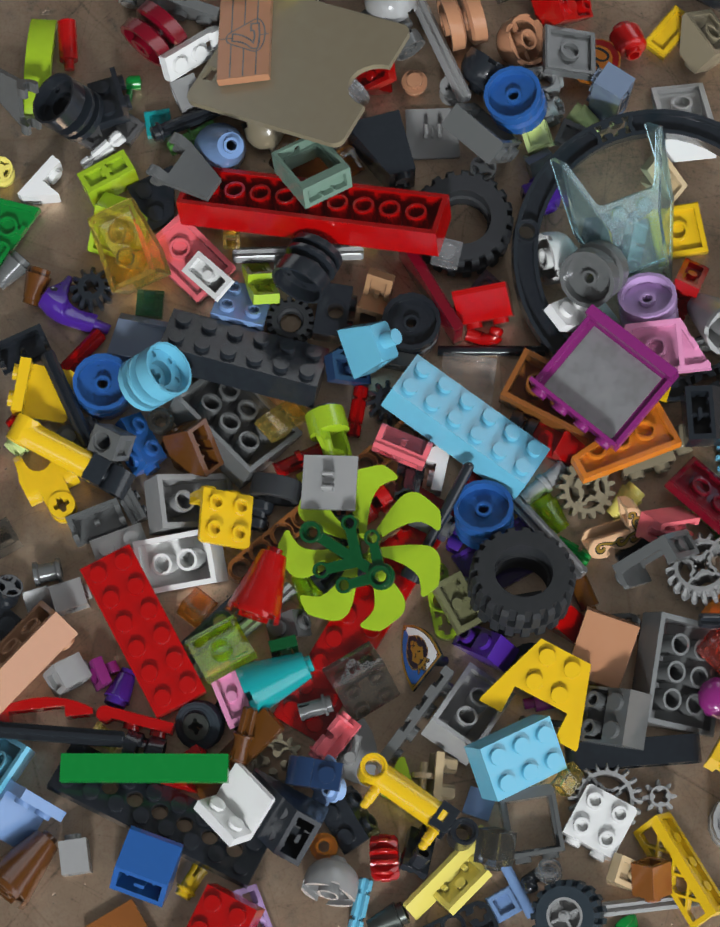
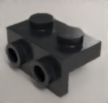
M352 785L347 787L346 795L342 800H338L336 803H329L327 806L329 811L324 819L326 826L336 839L344 855L371 839L372 836L380 834L375 817L367 809L360 806L363 800L362 796Z

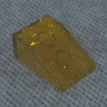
M130 197L87 218L112 293L128 295L171 275L163 248L134 198Z

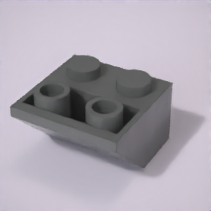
M588 685L579 741L644 750L652 695L632 689Z

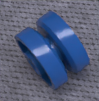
M509 66L498 70L485 85L484 101L493 122L500 130L509 134H524L541 124L546 115L548 103L539 79L531 70L522 66Z
M108 353L94 354L85 358L76 367L73 375L75 398L80 409L88 416L91 415L92 418L111 420L122 415L130 406V403L125 399L119 387L118 372L123 363L119 357Z
M477 480L465 485L453 507L455 531L462 543L472 549L479 550L480 544L485 539L490 540L492 534L498 531L504 534L506 529L514 527L513 500L508 490L495 481Z

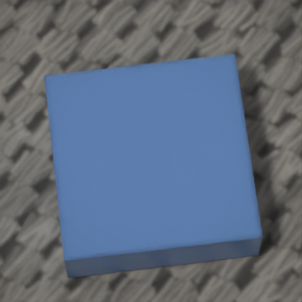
M470 786L462 813L488 822L495 801L482 799L479 789Z
M509 885L484 899L498 924L523 910Z

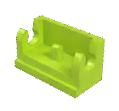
M123 149L77 173L80 183L94 208L105 192L119 195L128 190L127 186L139 181L136 170Z

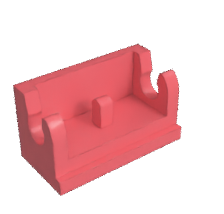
M382 423L372 445V452L422 472L434 443Z
M680 505L641 511L635 536L652 542L658 538L657 536L687 529L686 523L698 525L701 517ZM689 531L690 535L694 536V533Z

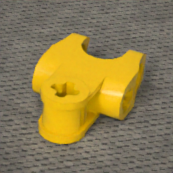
M20 455L13 458L19 483L31 506L34 507L45 502L55 521L67 524L65 517L78 512L77 504L69 490L81 483L78 476L51 461L44 470L33 471L26 466ZM62 503H64L67 508L65 512H62L60 510L59 505Z

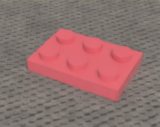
M179 214L142 247L143 252L197 305L208 294L181 270L198 250L229 276L236 270V266L195 226L182 225Z

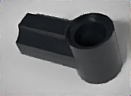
M398 463L396 474L398 479L395 480L397 484L394 500L397 501L409 492L419 493L423 483L425 466L421 472Z

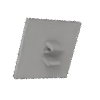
M452 108L405 110L406 136L413 160L460 159L459 140L441 125Z
M304 455L300 509L355 511L359 457Z

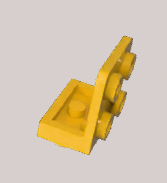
M21 357L20 363L14 364L12 379L16 380L14 390H9L7 406H11L12 415L17 416L19 413H22L32 419L60 424L66 423L68 416L45 366L33 364L32 358ZM62 369L73 391L74 372Z
M207 485L201 486L200 489L190 493L189 504L200 506L198 540L200 542L242 550L250 546L253 496L244 495L240 491L218 490L214 486Z

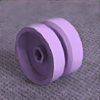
M652 272L636 274L628 278L623 289L617 293L620 323L623 328L625 324L679 318L676 287L669 278L662 274Z

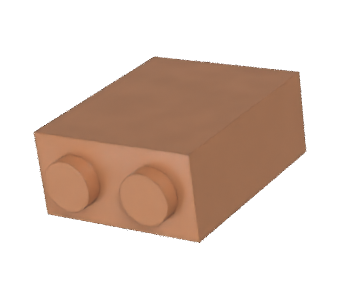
M587 606L571 654L591 664L589 680L596 682V686L620 687L640 629V624Z

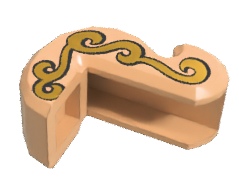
M627 496L617 497L619 519L587 528L583 532L581 542L592 558H607L610 556V548L621 550L630 548L641 539L635 536L641 510L631 498Z

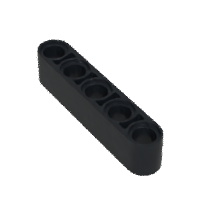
M699 734L645 737L644 750L619 748L589 742H579L577 751L564 746L565 762L567 765L566 772L568 773L583 772L582 770H586V768L593 771V769H596V764L600 770H603L607 763L609 770H613L617 765L620 769L702 762Z

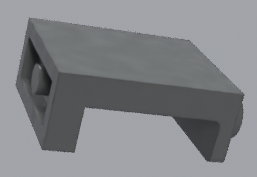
M683 529L660 536L615 563L612 567L615 571L617 582L627 590L651 582L652 579L646 570V565L664 555L668 564L692 558L700 552L689 531Z

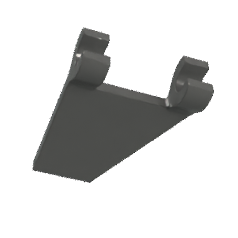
M0 68V103L19 123L21 132L24 135L29 136L32 134L31 127L38 130L42 129V123L37 121L34 116L24 115L23 99L28 98V91L35 94L39 93L38 82L31 79H20Z
M174 132L169 139V143L175 144L172 150L177 154H181V156L169 173L161 167L151 164L146 171L147 175L152 176L150 183L156 186L166 185L202 200L209 201L222 182L221 178L191 141L183 135Z

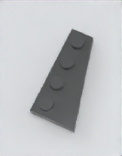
M445 665L440 671L439 679L436 683L434 682L429 686L420 704L413 708L404 721L405 724L397 730L380 753L388 764L390 762L395 764L404 752L400 749L406 740L413 741L421 730L417 725L423 717L426 720L431 717L437 709V706L434 705L435 701L439 696L445 698L454 686L450 682L454 671Z

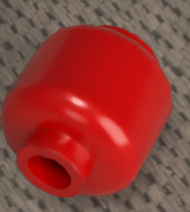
M621 21L613 27L609 35V41L613 43L616 51L620 53L621 60H636L646 49L647 41L640 26L635 22Z

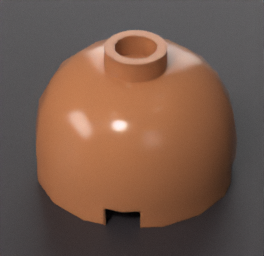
M519 14L511 17L501 25L496 35L497 51L500 57L511 66L530 67L539 64L543 60L544 27L538 19L533 20L531 17H528L530 14Z

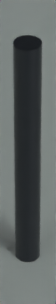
M541 345L438 346V356H521L525 348L545 356V350Z

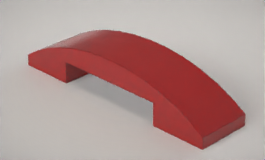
M36 697L11 703L0 714V721L13 722V715L63 709H65V717L68 720L96 717V711L86 704L66 698Z

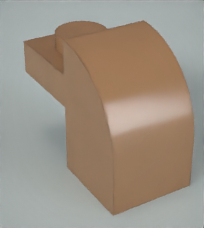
M370 267L352 326L382 321L384 308L392 297L396 275Z

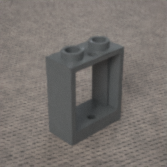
M456 103L441 124L487 164L511 162L519 153L518 147L522 141L514 134L500 130L493 122L491 115L476 103Z
M554 783L528 787L498 802L509 861L515 860V865L531 863V857L542 856L543 860L560 858L559 853L565 851ZM547 798L555 845L515 852L507 804Z

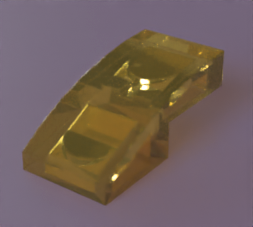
M284 401L260 417L254 424L273 443L286 437L292 429L306 423L305 415L308 410L302 405Z

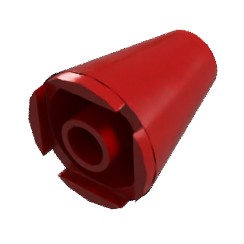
M267 546V549L259 551L226 606L229 611H232V608L235 607L239 609L238 615L264 624H267L270 619L274 620L273 626L279 625L287 558L282 555L283 550Z

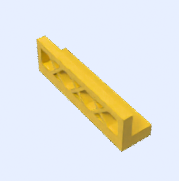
M671 812L655 815L633 832L647 856L661 858L662 852L670 855L672 859L671 896L690 927H699L711 917L720 915V891ZM651 827L657 834L656 845L650 844L644 835ZM677 877L684 878L686 881V894L679 892L677 889ZM692 901L698 902L705 912L698 919L691 912Z

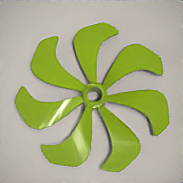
M385 465L358 469L356 508L353 511V515L359 519L358 537L360 542L364 541L369 510L376 491L380 486L398 479V476ZM409 492L397 500L376 530L380 531L382 537L406 524L422 522L439 531L441 528V512L436 505L422 494ZM300 500L298 512L304 522L316 521L322 525L324 533L347 540L345 530L341 527V522L334 516L331 510L300 509ZM289 530L283 533L278 544V548L283 550L282 555L287 558L286 570L296 578L313 576V566L318 562L329 563L343 559L329 549L312 550L299 546ZM375 533L372 536L369 535L370 542L375 543L377 541ZM427 545L381 547L384 558L399 562L416 573L420 581L422 597L429 595L439 586L441 560L434 548ZM369 548L368 551L363 554V558L372 563ZM323 565L318 567V573L326 570ZM358 568L345 570L341 577H358ZM380 571L378 573V579L380 581H384L386 579V574L384 571ZM341 581V588L347 590L349 587L348 581ZM395 583L386 590L374 589V610L360 624L362 628L381 631L404 613L405 599ZM334 585L327 593L321 596L301 595L300 600L308 615L329 621H339L348 615L354 601L356 588H353L349 593H340Z

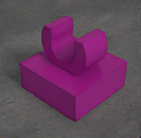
M102 656L91 659L88 663L92 673L90 679L96 692L107 688L112 682L111 677L120 671L116 660L105 664Z

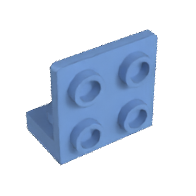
M235 281L218 302H214L210 318L264 332V324L271 304L253 305L246 284Z
M10 779L0 795V840L14 847L37 831L44 819L49 821L52 817L61 822L66 812Z

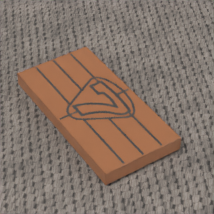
M273 0L220 1L217 60L218 86L271 79Z

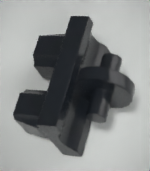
M424 824L419 829L414 826L408 829L399 869L409 873L414 872L423 880L428 876L436 841L435 838L425 851L418 848L421 838L427 831Z

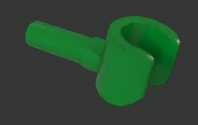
M131 75L126 78V94L129 95L131 101L133 90H141L142 81L139 75Z

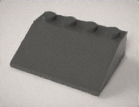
M203 379L197 380L189 386L186 392L175 397L166 412V415L176 425L206 418L224 461V464L219 469L239 489H242L252 481L253 473L263 472L303 434L267 396Z
M662 611L644 612L632 690L652 695L647 726L714 737L716 719L704 714L703 709L699 705L698 692L704 682L713 677H720V628H699L698 620ZM716 645H718L719 651L717 650L715 653Z

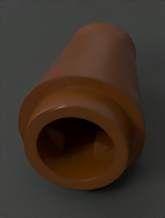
M30 266L25 276L23 303L38 307L41 295L52 280L49 278L51 271Z

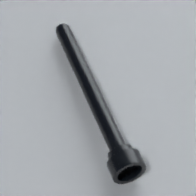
M472 462L464 463L440 508V530L437 531L430 527L421 545L433 547L474 469ZM404 565L400 575L416 584H420L416 573Z

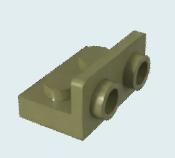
M461 571L441 580L439 586L432 591L457 636L477 625L483 624L478 618L479 610L474 611L470 605L471 598L468 597L467 592L468 577H464Z

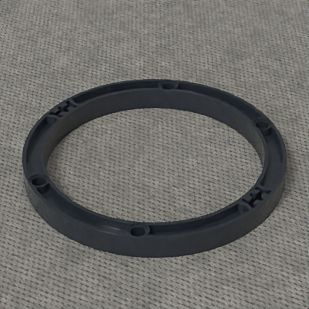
M645 109L622 113L592 124L574 135L560 146L537 173L524 196L517 214L512 237L511 271L517 300L526 323L536 340L551 358L570 336L567 332H560L544 312V309L549 304L540 280L538 240L548 203L561 182L589 157L608 147L630 140L644 138L679 140L707 149L720 157V122L702 115L671 109ZM625 121L624 128L619 129L615 136L612 133H608L601 138L600 134L605 133L609 126L611 129H617ZM523 226L529 227L533 231V237L529 239L523 238L519 233V229ZM720 362L711 366L712 370L680 375L671 386L667 402H659H681L680 394L684 387L693 386V384L700 382L703 378L706 380L716 376L718 380L709 385L720 387Z

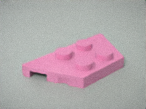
M681 318L625 324V330L675 367L679 374L712 370L711 363L707 360Z

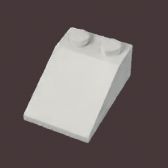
M703 82L651 88L653 109L686 111L714 120ZM658 138L660 150L664 151L672 163L716 158V154L697 145L679 140Z
M198 529L132 542L134 554L155 593L229 580L223 546L200 542L198 540Z

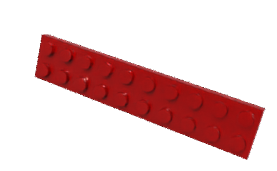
M420 487L419 493L440 509L444 500ZM452 509L450 515L454 517V511ZM406 524L392 538L390 537L384 542L381 541L380 547L421 545L427 534ZM437 539L432 548L437 551L442 542ZM383 557L384 563L389 564L394 569V583L403 594L406 602L416 583L400 575L404 567L403 564ZM371 585L356 588L352 607L346 617L339 621L328 622L309 653L315 671L311 672L312 678L280 701L273 713L278 720L315 742L322 734L325 735L328 731V726L336 718V714H339L392 626L391 624L381 631L367 630L360 626L374 610L375 595ZM321 694H324V696L330 695L334 711L329 712V716L323 714L305 719L304 721L301 720L297 706L298 703L321 698Z

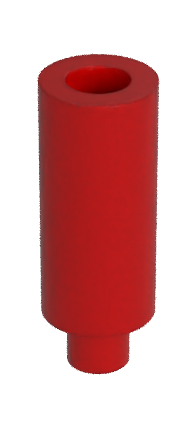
M63 18L57 21L59 61L64 64V71L72 72L75 70L74 64L78 62L76 20Z

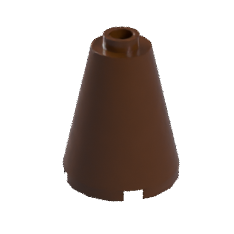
M37 830L0 857V896L10 904L15 900L19 902L20 905L17 908L20 910H24L58 849L55 845L57 840L51 833L46 830L43 832Z

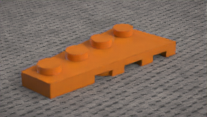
M658 401L616 452L610 447L608 450H605L594 441L572 456L571 464L582 484L680 448L682 441Z

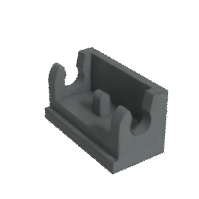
M117 497L65 517L78 548L89 544V541L128 527Z

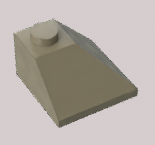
M711 9L686 12L682 15L679 54L684 59L685 66L694 74L706 72L720 64V20Z

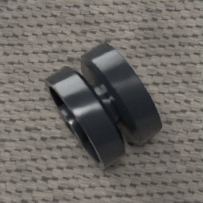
M403 293L391 299L384 308L382 321L388 323L390 330L398 329L402 335V342L396 345L397 351L413 355L418 354L421 357L432 351L438 342L441 318L438 308L431 299L419 293Z

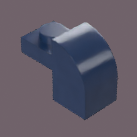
M289 755L285 784L340 792L344 763Z

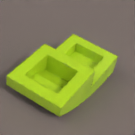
M269 263L242 264L244 281L253 305L280 303V293L274 284L273 270Z

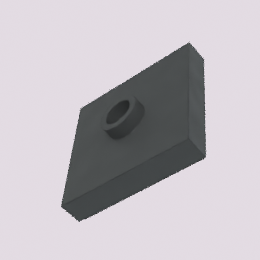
M545 24L543 28V73L591 81L596 72L595 33Z

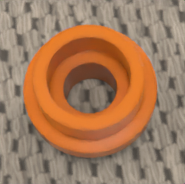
M317 834L310 845L311 854L317 860L330 858V856L336 855L338 843L331 834ZM321 842L329 844L327 852L319 850L318 846Z

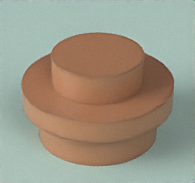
M409 70L402 77V88L409 95H420L427 88V77L419 70Z

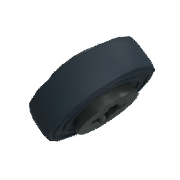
M196 700L189 702L179 710L175 718L177 737L189 748L195 744L203 749L211 748L220 741L224 733L225 721L222 712L209 701Z

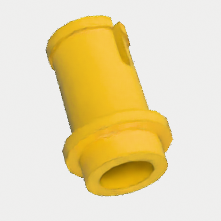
M193 863L181 884L177 883L175 893L187 901H190L192 897L195 898L196 895L194 893L208 872Z

